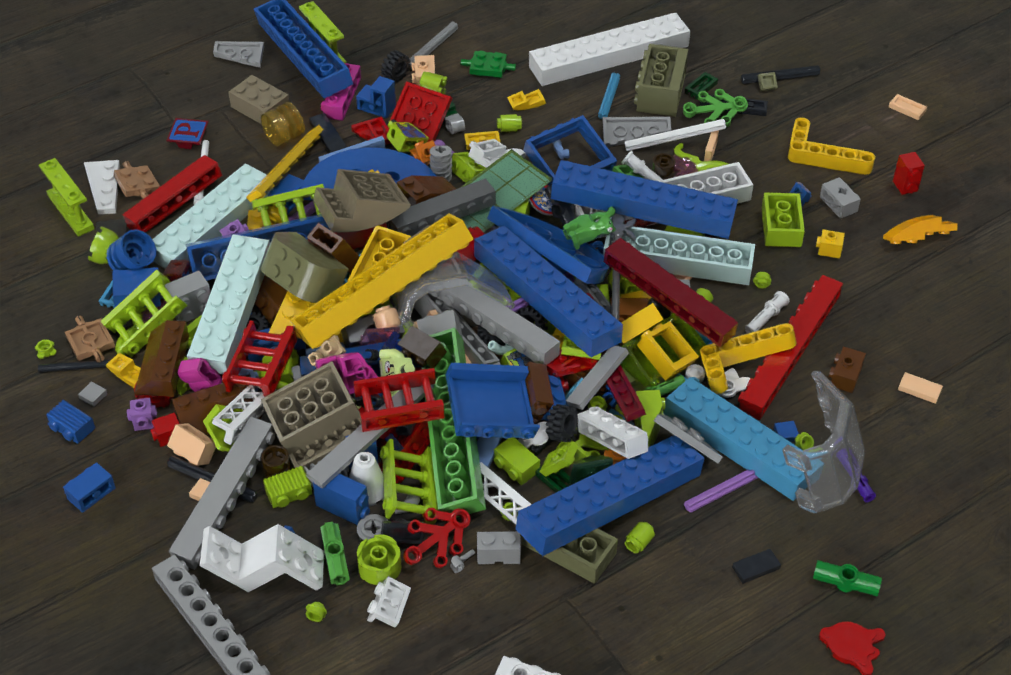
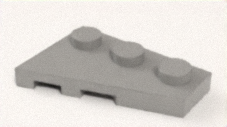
M215 41L213 54L214 57L261 68L264 42Z

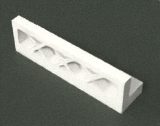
M249 385L213 418L212 424L226 431L224 442L229 445L237 439L250 416L258 419L266 411L261 401L264 398L263 392H255L254 390L256 387L260 388L259 386ZM244 398H253V402H244ZM233 408H242L243 412H233ZM231 418L232 422L228 424L222 421V419Z
M480 462L481 475L484 477L485 499L516 525L517 512L532 504ZM495 487L498 489L499 496L490 497L488 495V488ZM502 500H511L513 508L504 509L502 507Z

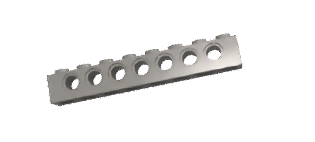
M174 554L152 567L157 583L227 675H270L266 666H260L257 662L259 660L252 649L248 650L246 648L247 644L242 635H236L229 619L225 620L222 617L223 613L218 604H212L208 591L206 589L202 590L199 587L200 583L194 574L190 575L188 573L189 569L183 560L179 561Z

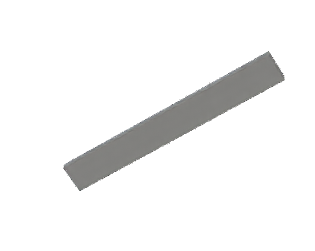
M423 386L411 388L414 404H416L425 396ZM403 389L399 390L392 397L394 407L406 405ZM385 404L381 406L378 410L386 409ZM360 425L306 473L307 478L323 489L354 461L357 454L364 452L389 428L363 432Z

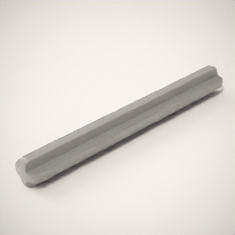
M454 21L449 23L409 58L411 61L409 64L411 65L408 68L412 69V63H415V56L429 55L458 29V24Z

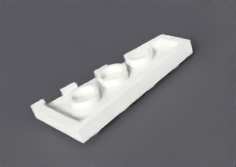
M119 160L84 162L98 215L116 213L118 183L113 175L114 170L120 169Z

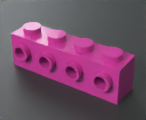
M344 63L349 68L353 85L334 93L330 97H326L322 101L321 111L326 114L328 119L344 120L361 80L360 65Z

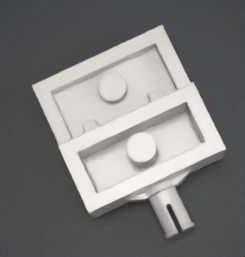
M495 139L478 143L472 141L469 145L471 147L469 157L475 163L487 168V170L507 156L505 153L506 146Z

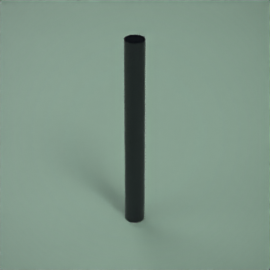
M110 360L38 365V371L51 372L107 368L106 364Z

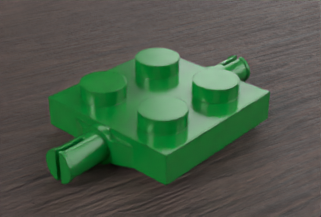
M475 51L471 60L461 59L460 62L461 66H470L471 75L502 77L506 70H516V64H508L506 62L507 54L500 52Z

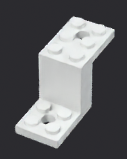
M279 524L242 544L211 526L206 527L203 531L200 566L247 592L284 573L314 590L322 588L324 550Z

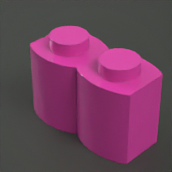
M203 358L184 360L180 363L177 373L182 381L189 383L190 388L194 392L221 384L222 382L220 374L216 370L211 369L209 363Z

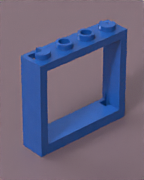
M583 115L575 119L572 118L564 124H558L555 128L545 130L537 136H531L530 139L525 141L523 151L536 169L552 180L548 183L549 186L552 184L555 174L538 153L537 149L577 131L581 133L601 160V162L590 167L612 171L613 167L616 166V158Z

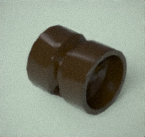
M667 153L657 154L653 158L652 171L663 180L674 178L675 158Z
M272 445L263 451L261 459L266 479L291 470L288 452L284 447Z

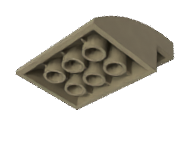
M338 169L334 189L316 187L313 200L332 232H353L381 225L402 214L411 205L390 174Z
M333 361L261 399L281 444L287 450L295 468L306 466L309 469L311 463L316 465L318 461H321L338 446L346 436L350 435L361 425L360 412Z

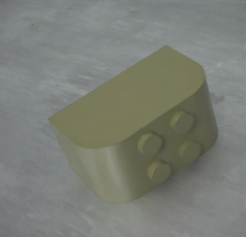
M297 232L274 233L261 265V271L294 296L312 303H317L342 286L349 270L345 265Z

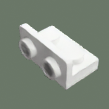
M389 576L383 583L379 582L374 591V594H376L375 600L371 601L367 612L370 613L367 621L372 622L376 618L395 628L399 624L411 587Z

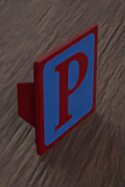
M175 118L166 141L175 142L179 148L191 149L192 144L200 145L209 121Z

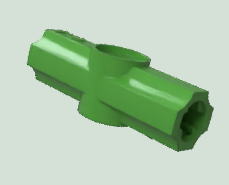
M328 522L320 527L331 584L338 586L345 584L350 578L339 525Z

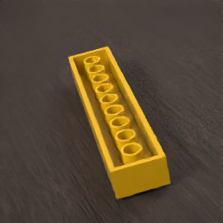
M448 213L290 320V322L307 345L312 349L318 348L331 336L338 335L342 331L341 329L347 325L350 326L356 323L360 316L372 312L379 303H385L390 299L391 295L404 290L407 284L419 280L423 273L435 269L442 260L451 258L454 252L467 247L469 242L473 240V237L462 219Z

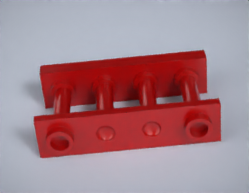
M250 321L247 328L243 331V337L227 371L223 373L222 382L225 384L226 391L231 393L234 384L238 383L259 386L263 391L264 397L275 392L298 340L295 327L286 326L284 333L280 335L256 331L254 321ZM255 339L279 342L278 347L275 349L252 346ZM248 353L273 357L268 364L245 361ZM242 368L266 372L265 376L261 379L239 376Z
M434 368L353 381L355 397L362 396L365 412L360 413L363 432L444 418L443 400H435L431 385L435 384ZM423 386L427 402L414 404L411 388ZM403 389L406 405L394 407L390 391ZM383 393L386 409L374 411L370 395Z

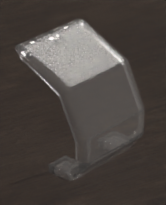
M454 252L451 258L442 260L435 269L423 273L419 280L407 284L406 288L401 292L391 295L398 312V317L407 330L412 326L417 328V325L410 316L415 302L429 292L469 286L507 306L509 309L515 307L501 279L493 272L459 252Z
M813 371L811 375L815 383H817L816 389L819 405L822 411L826 412L823 414L825 427L830 429L832 435L824 444L803 451L788 444L782 451L786 465L803 471L809 491L799 488L795 492L799 507L812 513H818L843 505L857 490L865 457V448L853 403L821 371Z

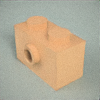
M434 55L415 56V63H412V83L420 86L419 82L424 71L435 73Z
M188 423L176 424L167 444L169 448L174 450V454L186 458L189 463L196 466L209 464L216 449L212 438Z

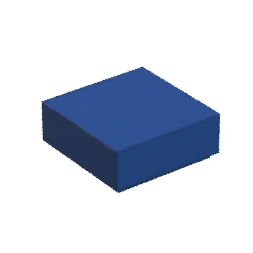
M794 421L774 423V430L777 434L789 442L795 441L799 433Z

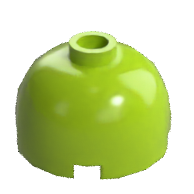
M102 226L100 227L102 232H97L92 242L90 252H93L92 257L88 256V260L98 264H107V249L119 237L114 231Z

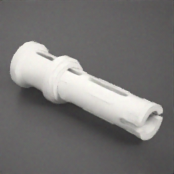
M632 150L621 162L628 165L633 170V173H638L645 179L653 181L663 180L645 165L644 160L637 158Z
M777 291L774 294V298L767 301L764 306L765 308L745 327L746 333L758 331L772 316L778 315L780 309L789 304V297L784 292Z

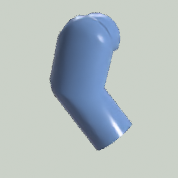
M561 140L553 142V147L560 159L569 158V150H563Z

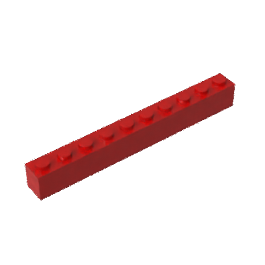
M822 275L819 281L815 280L811 293L807 292L804 303L799 304L796 315L792 316L788 323L794 328L796 346L765 356L764 364L762 366L759 365L755 372V378L749 380L746 387L747 390L745 392L742 391L739 395L740 410L751 417L761 420L839 299L843 286L842 282Z

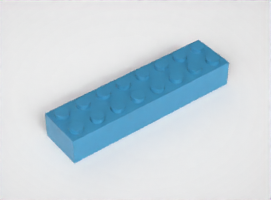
M693 378L687 379L666 397L664 415L672 419L677 417L684 422L688 430L693 428L698 431L707 444L746 470H754L758 478L792 501L817 478L821 466L820 461Z

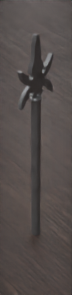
M615 214L611 218L613 226L616 228L614 232L610 233L613 236V243L622 238L624 233L632 241H635V235L629 229L633 227L636 219L634 218L628 221L627 224H624L623 216ZM613 269L611 315L619 321L620 274Z

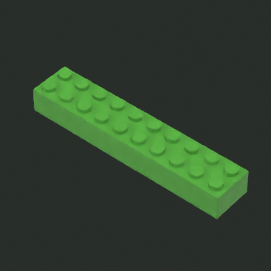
M454 327L429 335L440 341L447 353L434 368L435 384L432 389L434 399L443 400L444 418L428 421L438 510L452 513L453 510L461 508L471 514L486 510L477 438L476 436H456L445 374L451 363H466L463 339Z

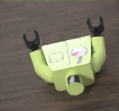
M376 349L365 350V352H371L372 354L371 358H365V360L377 361L378 358L381 359L379 360L381 377L415 371L412 359L405 358L404 354L397 349L380 350V352ZM399 390L390 391L391 396L393 397ZM371 397V401L376 402L373 406L374 409L378 410L385 404L384 398Z

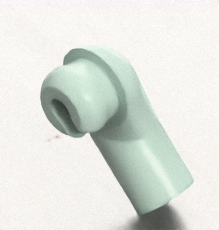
M495 341L488 343V349L497 355H504L514 349L506 343L505 346H501Z

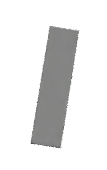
M619 346L609 348L567 398L566 403L568 406L583 410L629 354L628 350Z

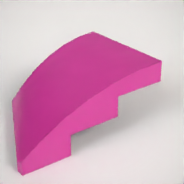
M358 352L339 354L315 360L317 369L333 361L350 394L354 393L353 381L378 377Z

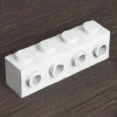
M591 407L589 410L578 414L579 433L627 459L648 452L647 432L639 429L637 426L627 423L625 420L602 410L600 407Z

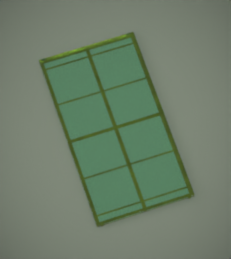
M511 149L461 187L486 178L496 191V205L493 206L514 210L550 183L552 178ZM491 207L460 218L464 221L467 228L478 226L483 232L494 225V223L487 219Z

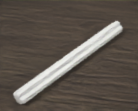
M724 119L628 140L625 141V148L627 151L719 131L726 129V123Z

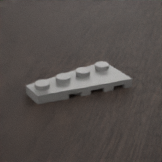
M603 117L602 120L603 141L607 147L622 145L628 140L671 131L670 117Z

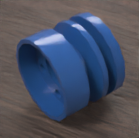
M130 230L109 246L106 258L112 270L142 269L154 261L156 246L152 238L145 232Z

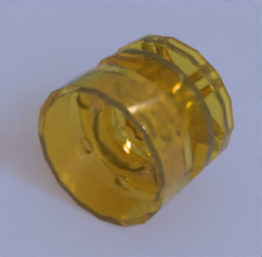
M286 102L276 107V110L272 109L261 115L260 119L263 130L275 146H280L288 142L290 138L294 139L305 132L302 116L291 102Z

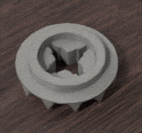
M378 514L367 515L364 519H361L357 525V533L360 540H365L366 538L369 540L374 538V535L381 534L382 521L388 520ZM372 525L376 527L375 534H373L371 531Z

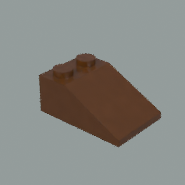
M411 175L396 182L411 204L410 206L456 190L443 176Z

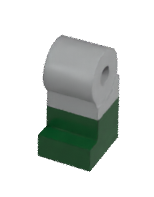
M451 102L443 121V125L451 134L465 130L464 120L456 111V106L453 102Z

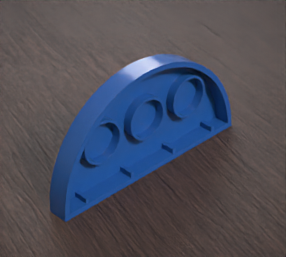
M371 147L357 148L336 153L322 160L307 174L301 189L323 184L324 188L334 189L338 169L368 172L371 169L374 171L378 170L380 173L390 174L395 183L411 175L436 176V174L420 160L396 150ZM310 197L303 198L304 200H313Z
M497 206L491 207L487 217L489 221L498 227L505 226L541 257L542 255L546 257L547 262L562 274L569 272L586 284H598L604 281L610 266L603 262L604 255L590 244L584 243L576 250L573 247L572 239L567 240L562 229L520 212Z

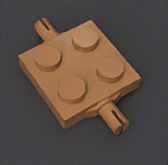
M125 161L123 169L114 170L113 176L126 197L141 196L144 199L148 194L160 187L148 166L132 167L129 161L127 163Z
M77 316L75 321L78 326L65 332L66 338L78 361L94 355L96 361L101 362L105 359L101 352L115 347L107 328L101 323V318L92 322H85L83 316H79V318Z

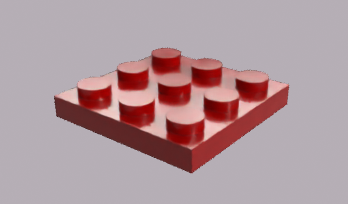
M406 81L390 121L395 119L397 122H409L429 137L427 142L435 141L453 98Z

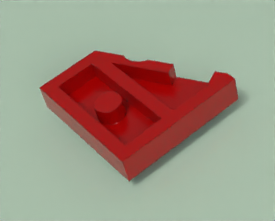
M382 116L351 125L352 132L367 141L383 136L385 145L391 143L387 138L389 128Z

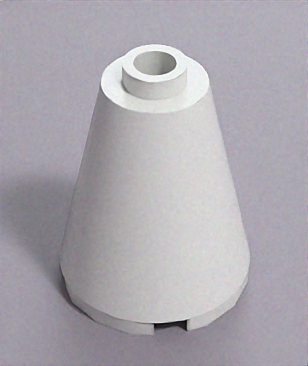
M369 452L357 454L354 458L349 478L367 486L369 506H374L376 502L381 499L382 501L384 500L383 473L373 454Z

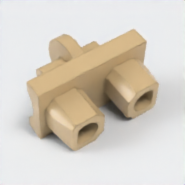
M334 335L329 340H326L318 350L312 352L308 359L316 367V359L344 354L346 350L340 344L338 336Z

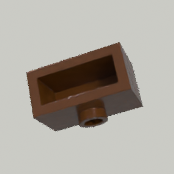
M843 346L841 354H836L834 360L836 367L832 366L829 373V378H832L830 386L853 393L866 353Z

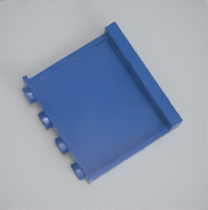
M451 363L445 375L456 436L503 437L506 439L534 438L540 425L533 422L525 383L529 373L528 366Z

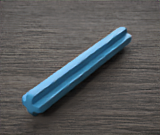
M619 73L611 74L598 113L599 119L608 117L620 80Z

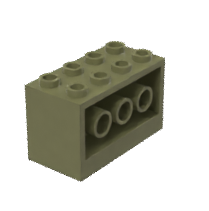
M649 44L648 50H644L640 69L642 71H639L638 81H636L635 91H637L634 99V104H637L636 111L676 117L686 75L688 49Z

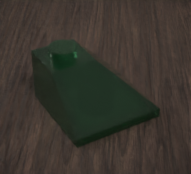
M598 455L588 456L573 464L568 487L612 466L613 458Z

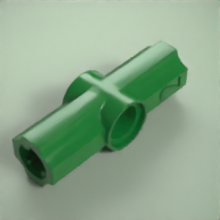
M817 560L813 576L815 580L836 585L843 592L855 590L873 596H878L882 577L860 572L851 564L838 566Z

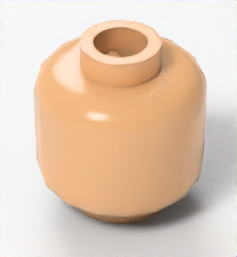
M388 305L376 309L373 320L377 331L380 333L385 332L386 335L397 332L396 328L401 325V321L396 308H391Z

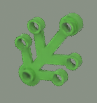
M717 89L714 97L708 95L706 91H700L698 100L712 105L696 107L694 103L688 102L683 106V114L687 118H692L698 113L713 112L709 118L704 120V123L716 121L724 110L731 109L727 115L721 118L728 121L725 122L726 127L731 124V119L737 112H743L747 109L748 102L743 96L734 98L725 93L723 89ZM723 99H724L725 101H727V102H729V103H722V102L719 101V100H723Z

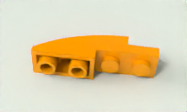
M935 215L920 216L898 224L885 233L883 239L889 240L891 244H901V241L917 243L918 240H925V235H934V232L950 234V231H957L958 223L942 221V217Z

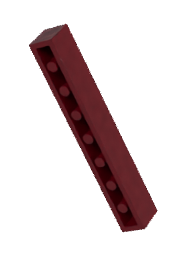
M619 238L605 249L604 263L720 348L736 334L738 322L733 317L724 313L719 307L706 300L702 295L663 269L644 253L638 251L630 243Z

